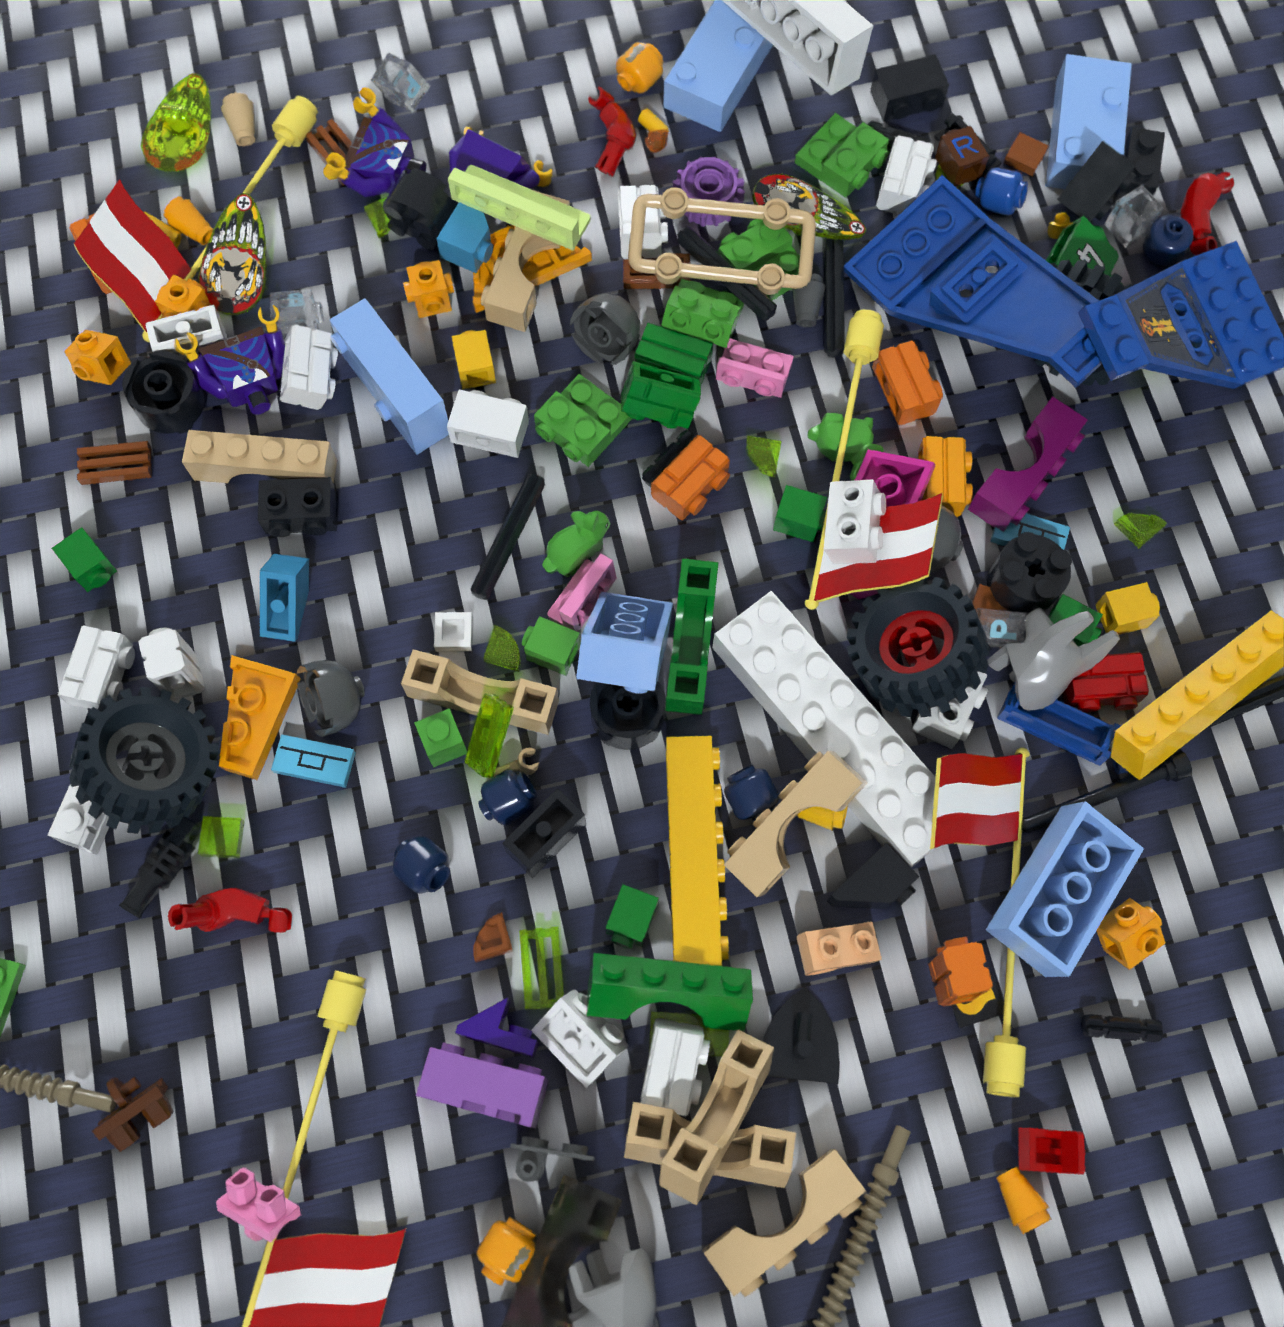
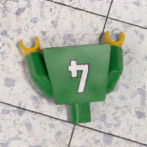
M1065 212L1058 213L1055 216L1054 222H1050L1048 225V236L1057 239L1046 261L1050 264L1055 263L1056 266L1063 260H1069L1072 266L1078 260L1086 261L1088 268L1094 269L1096 264L1105 267L1104 274L1112 277L1110 273L1119 256L1118 252L1109 243L1103 228L1091 224L1084 216L1070 222L1068 214Z

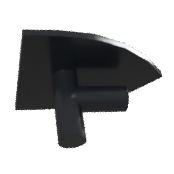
M804 987L783 1004L774 1015L765 1033L763 1042L774 1047L770 1072L767 1077L839 1084V1045L833 1024L821 1003Z

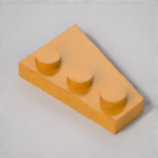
M231 655L230 668L233 670L231 686H228L226 699L229 701L227 721L223 724L219 767L225 771L258 780L296 692L297 683L300 682L301 678L296 673Z

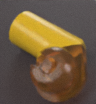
M647 108L640 113L638 122L649 131L648 137H645V145L649 151L658 153L667 145L669 128Z

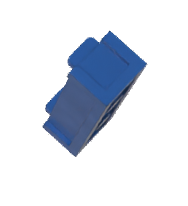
M1016 681L1013 683L997 719L1099 766L1109 759L1111 752L1108 749L1114 738L1115 730L1121 727V725L1117 723L1113 725L1108 724L1058 700L1043 709L1028 711L1020 706L1015 691Z

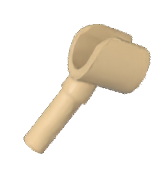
M525 748L519 753L518 760L488 770L489 780L508 769L516 772L523 771L526 775L535 773L539 763L526 765L522 759L533 756L536 750Z

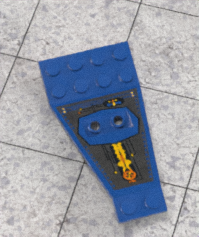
M1237 241L1181 261L1116 295L1089 304L1078 312L1110 381L1137 370L1146 369L1235 389L1284 369V337Z

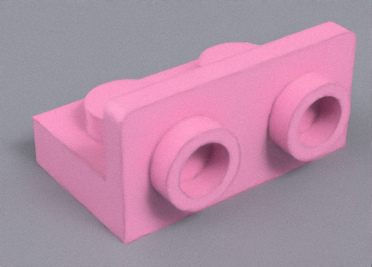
M730 339L722 357L718 360L716 380H720L731 387L741 386L755 390L763 396L781 398L794 356Z
M601 553L595 562L585 560L547 612L548 618L557 624L579 632L590 617L600 593L607 592L617 579L613 560Z

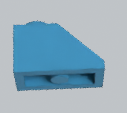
M459 202L436 238L440 258L477 273L482 263L489 261L493 252L489 226L483 212Z
M273 554L260 569V637L293 642L298 639L309 593L308 558Z

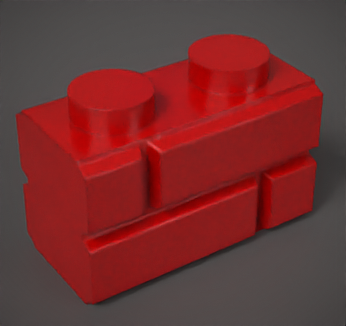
M1141 652L1107 654L1094 667L1072 679L1063 692L1064 703L1073 708L1078 707V710L1084 713L1098 711L1101 709V706L1114 705L1115 710L1118 711L1136 708L1138 706L1137 703H1140L1149 692Z

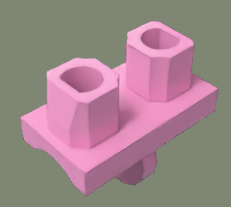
M246 1168L239 1169L226 1180L227 1192L216 1201L217 1211L244 1226L245 1235L254 1241L264 1238L272 1242L286 1223L296 1220L301 1215L299 1205L285 1198L284 1190L275 1185L264 1186L257 1182L254 1173Z

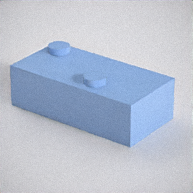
M715 0L664 81V108L721 132L773 45L722 0Z
M1066 54L1056 80L1045 187L1065 189L1103 140L1124 155L1132 63Z
M366 298L329 319L334 331L330 338L335 347L377 401L374 406L385 422L389 419L392 421L416 455L449 435L447 429L448 417L443 399Z
M601 592L582 633L576 679L624 686L625 690L632 693H646L647 690L655 691L667 646L673 603Z
M1086 801L1061 806L987 926L986 931L1044 977H1070L1144 848Z

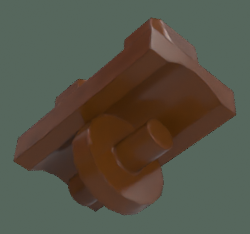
M113 1077L107 1081L106 1085L110 1093L109 1095L112 1096L119 1108L98 1122V1126L92 1132L99 1141L106 1137L117 1150L122 1152L141 1136L130 1120L135 1115L142 1112L153 1128L172 1116L173 1109L168 1098L165 1096L168 1086L160 1078L132 1098L131 1094L141 1087L139 1080L133 1077L123 1084L120 1079Z

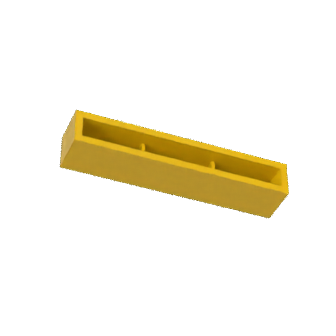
M1271 610L1115 730L1111 758L1138 780H1141L1283 668L1284 618Z
M712 736L666 737L673 961L722 966V960H729L728 936H721L720 921H727L726 897H719L718 882H725L724 859H717V844H723V822L716 821L715 807L722 806L721 784H714L713 770H720L719 747L712 748Z

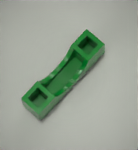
M682 558L665 711L702 715L719 562Z
M593 953L588 981L586 1016L626 1020L635 1010L645 1005L657 1002H672L694 1010L701 1017L705 1028L745 1032L753 1002L751 969Z

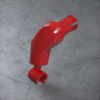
M598 86L597 89L600 91L599 98L594 100L589 96L588 102L601 112L599 116L607 128L605 135L608 142L595 168L606 175L608 173L610 177H614V173L625 151L632 150L634 147L636 132L630 118L619 104L614 102V97Z
M1221 172L1217 175L1211 173L1201 174L1192 182L1187 190L1180 213L1181 218L1185 219L1193 229L1194 235L1190 251L1194 255H1200L1218 248L1213 236H1205L1212 233L1210 211L1221 194H1226L1233 189L1234 178L1225 180V178L1231 175L1228 172Z
M229 888L205 894L192 904L173 905L168 913V921L171 927H175V930L197 926L200 930L209 932L220 929L235 920L260 924L264 918H269L268 931L284 933L291 929L292 913L287 908H268L270 902L268 899L239 888Z

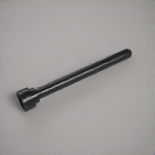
M1179 749L1141 780L1131 775L1023 818L1022 831L1029 833L1051 824L1061 806L1086 801L1094 807L1162 779L1177 782L1192 775L1191 763L1184 751Z

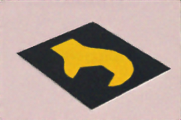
M992 972L989 973L993 987L974 1001L951 1005L959 1028L1003 1015L1004 1003Z

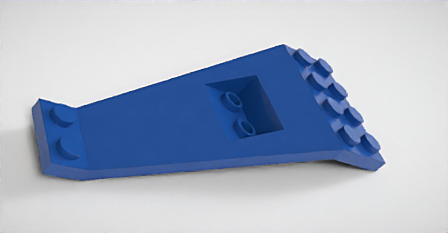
M943 175L843 266L844 272L890 316L1048 362L1075 388L1102 365L1078 314L1083 307L1099 300L991 220ZM988 266H994L998 269V271L995 273H989L986 271V268ZM962 290H969L972 295L963 297L960 295V292Z

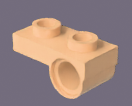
M873 921L806 931L796 936L805 976L822 974L839 968L875 963L882 960Z

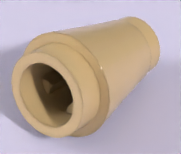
M244 93L229 94L223 98V105L221 107L225 120L237 145H252L255 142L254 104Z

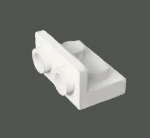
M573 989L562 996L531 1031L587 1089L629 1045L623 1039L624 1036L621 1030L615 1024L606 1022L603 1017L586 1016L587 996Z

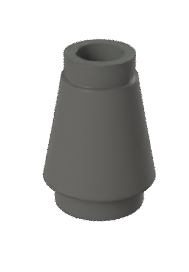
M812 273L811 280L805 287L792 289L796 324L798 326L813 327L817 323L826 288L823 284V278L818 274Z

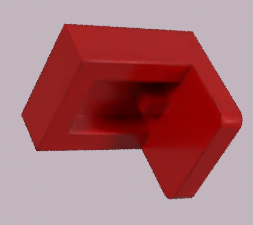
M1018 1128L1019 1170L1081 1175L1085 1173L1083 1132Z

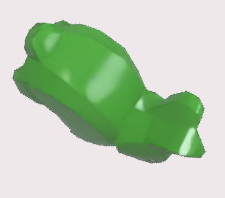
M826 413L821 423L810 428L807 434V438L815 441L820 452L831 461H836L845 418L842 414ZM870 417L851 419L843 460L853 463L850 475L851 481L855 480L868 449L884 452L881 445L873 444V419Z
M581 511L573 512L571 518L575 524L557 532L548 542L547 557L542 564L544 570L547 573L558 571L566 577L575 575L585 560L603 549V537L611 524L608 516L600 511H592L587 514Z

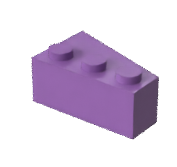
M442 1043L441 1050L430 1047L416 1096L536 1129L549 1083L547 1078L541 1076L542 1069L519 1063L518 1070L502 1066L504 1059L484 1053L480 1054L479 1059L464 1056L465 1048L448 1043Z

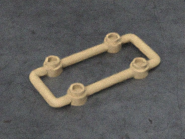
M672 187L667 189L662 195L643 194L635 200L632 210L628 261L635 271L655 274L657 280L664 284H672L680 277L757 285L758 289L764 294L773 295L778 293L781 288L800 289L810 282L813 269L816 222L811 213L801 209H791L788 203L780 198L769 200L765 206L688 198L685 191ZM646 208L661 209L662 213L670 219H678L686 212L760 219L765 226L773 230L783 228L787 222L802 224L798 275L785 274L780 266L772 263L762 266L759 271L682 263L680 258L673 253L661 254L656 260L642 259Z

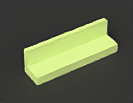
M469 165L465 172L454 168L448 177L451 198L572 251H574L591 221L590 214L474 165Z

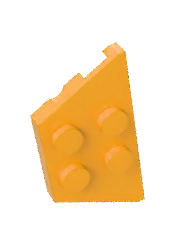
M514 225L507 226L490 234L491 243L493 244L492 255L487 263H482L477 273L473 272V306L476 313L485 310L484 306L481 305L483 290L486 285L490 286L493 281L495 262L498 257H503L506 250V236L510 229H515L516 226ZM563 246L543 250L533 255L526 262L522 273L536 287L591 262L592 255L586 247L580 249L577 246L574 251Z

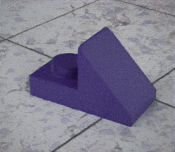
M509 998L458 1024L455 1031L461 1037L534 1059L539 1045L537 1040L531 1038L533 1032L531 1030L511 1024L508 1031L502 1030L511 1003Z

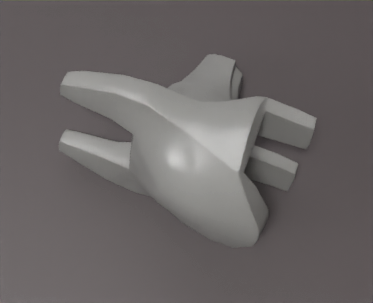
M1038 608L1025 616V641L1022 643L1006 644L987 661L988 665L996 671H1000L1011 664L1013 671L1009 676L1013 682L1016 681L1015 691L1020 706L1028 711L1043 709L1057 700L1073 678L1088 671L1104 659L1120 640V637L1116 631L1112 630L1090 643L1077 646L1073 639L1094 621L1090 612H1081L1054 624L1044 610Z
M600 1249L587 1254L588 1268L596 1287L595 1289L583 1260L573 1263L569 1267L576 1297L583 1306L566 1316L563 1327H659L655 1316L656 1288L653 1269L649 1257L643 1249L626 1251L623 1255L620 1272L609 1275Z

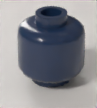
M1164 215L1156 219L1143 240L1145 256L1154 264L1165 267L1180 262L1193 242L1194 232L1191 225L1185 219L1176 215Z
M750 765L727 777L729 784L724 788V794L739 820L752 818L754 822L767 808L773 811L772 807L779 802V793L768 772L763 768L755 769L754 765Z
M508 769L482 784V799L478 801V805L487 820L495 819L501 825L506 826L533 810L534 799L537 798V793L531 780L523 771L517 773L512 769Z
M425 836L403 841L394 852L395 858L392 869L395 876L416 893L435 892L446 883L450 876V859L448 854Z

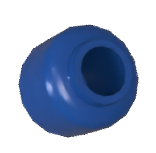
M994 167L988 171L985 178H979L975 195L977 198H980L983 210L1011 215L1017 208L1021 209L1027 196L1028 182L1023 180V175L1018 171Z

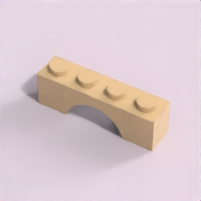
M541 193L570 206V201ZM518 227L508 231L504 255L497 258L493 269V281L490 286H485L481 297V305L485 308L487 321L523 332L526 331L537 301L535 285L523 275V267L536 253L547 249L560 248V245Z
M188 430L182 463L195 481L229 483L230 479L237 475L259 474L280 480L331 477L334 484L337 458L329 441Z
M414 649L401 682L409 698L549 735L559 703L556 687L522 678L516 681H502L483 677L459 667L447 658Z
M827 751L824 755L821 752L815 754L805 765L804 769L808 773L800 782L791 781L779 794L778 797L782 801L773 811L767 808L754 821L753 826L756 830L747 840L743 836L740 837L727 851L731 857L724 866L756 897L765 895L790 868L784 851V837L787 827L793 818L810 807H823L835 812L843 811L867 785L868 782L834 751Z
M737 1030L720 1059L716 1074L701 1107L691 1123L685 1129H680L661 1163L659 1183L661 1187L697 1206L770 1072L774 1051L773 1046Z
M633 1102L624 1158L661 1165L680 1129H685L691 1122L679 1116L674 1109ZM758 1125L738 1130L714 1175L785 1188L792 1172L796 1133Z
M830 1149L799 1173L802 1186L801 1206L795 1219L785 1229L772 1235L760 1236L745 1232L733 1225L702 1250L733 1296H736L739 1292L744 1297L751 1294L764 1283L761 1277L764 1272L773 1265L777 1271L785 1267L797 1256L793 1250L806 1239L810 1244L816 1242L830 1230L826 1224L838 1213L842 1218H845L862 1204L858 1197L865 1193L866 1190L836 1149Z

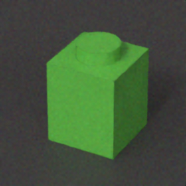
M540 616L534 627L530 625L527 628L522 639L526 660L564 676H567L581 645L579 632Z
M450 708L414 722L433 768L468 754Z

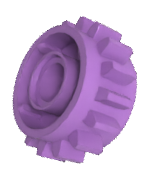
M714 156L699 157V159L692 162H686V168L684 170L679 169L677 171V180H673V187L685 191L688 198L743 203L744 179L738 178L739 170L737 168L733 169L729 165V161H723ZM693 212L685 213L688 222H695L703 227L705 225L718 226L719 223L725 220L727 222L731 221V216Z

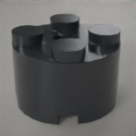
M412 169L409 174L407 170L402 172L383 203V211L390 220L387 225L394 233L400 236L410 235L416 238L417 242L425 249L434 250L438 245L436 238L459 202L453 200L444 192L447 185L425 171Z
M155 351L149 353L150 357L140 362L138 359L134 361L124 374L122 388L128 403L140 421L147 428L158 433L168 434L177 432L183 434L191 430L193 423L196 422L203 411L205 396L203 389L200 388L196 377L194 378L195 375H193L192 369L189 368L186 361L181 356L168 351Z
M1024 532L1009 541L994 560L987 573V587H990L996 601L1009 611L1008 614L1024 618L1038 608L1046 612L1064 592L1070 582L1071 556L1049 538L1035 535L1031 532Z
M657 680L655 691L647 690L646 693H632L625 690L624 686L597 682L590 694V712L594 730L602 742L618 749L633 750L656 740L665 718L666 702L662 685ZM624 704H631L632 712H625L623 709Z

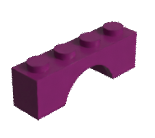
M1052 397L1034 419L1024 437L1032 449L1034 465L1021 471H1005L996 468L978 490L968 510L1003 532L1011 522L1018 526L1030 509L1025 505L1030 498L1034 501L1038 500L1048 486V483L1044 481L1048 474L1055 477L1067 461L1063 457L1065 452L1069 450L1074 453L1086 435L1081 433V430L1088 419Z

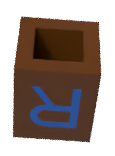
M970 125L959 130H950L941 136L935 158L947 179L956 187L982 177L989 155Z

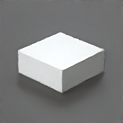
M472 612L435 613V651H472Z

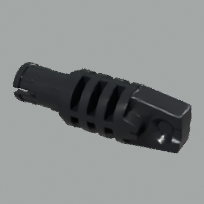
M183 817L179 825L172 832L167 830L158 841L156 847L152 849L151 854L147 856L143 865L138 869L137 875L140 878L118 906L141 919L142 914L159 890L164 891L165 888L168 889L171 885L170 883L176 878L178 872L194 852L195 847L192 844L201 828L196 823Z

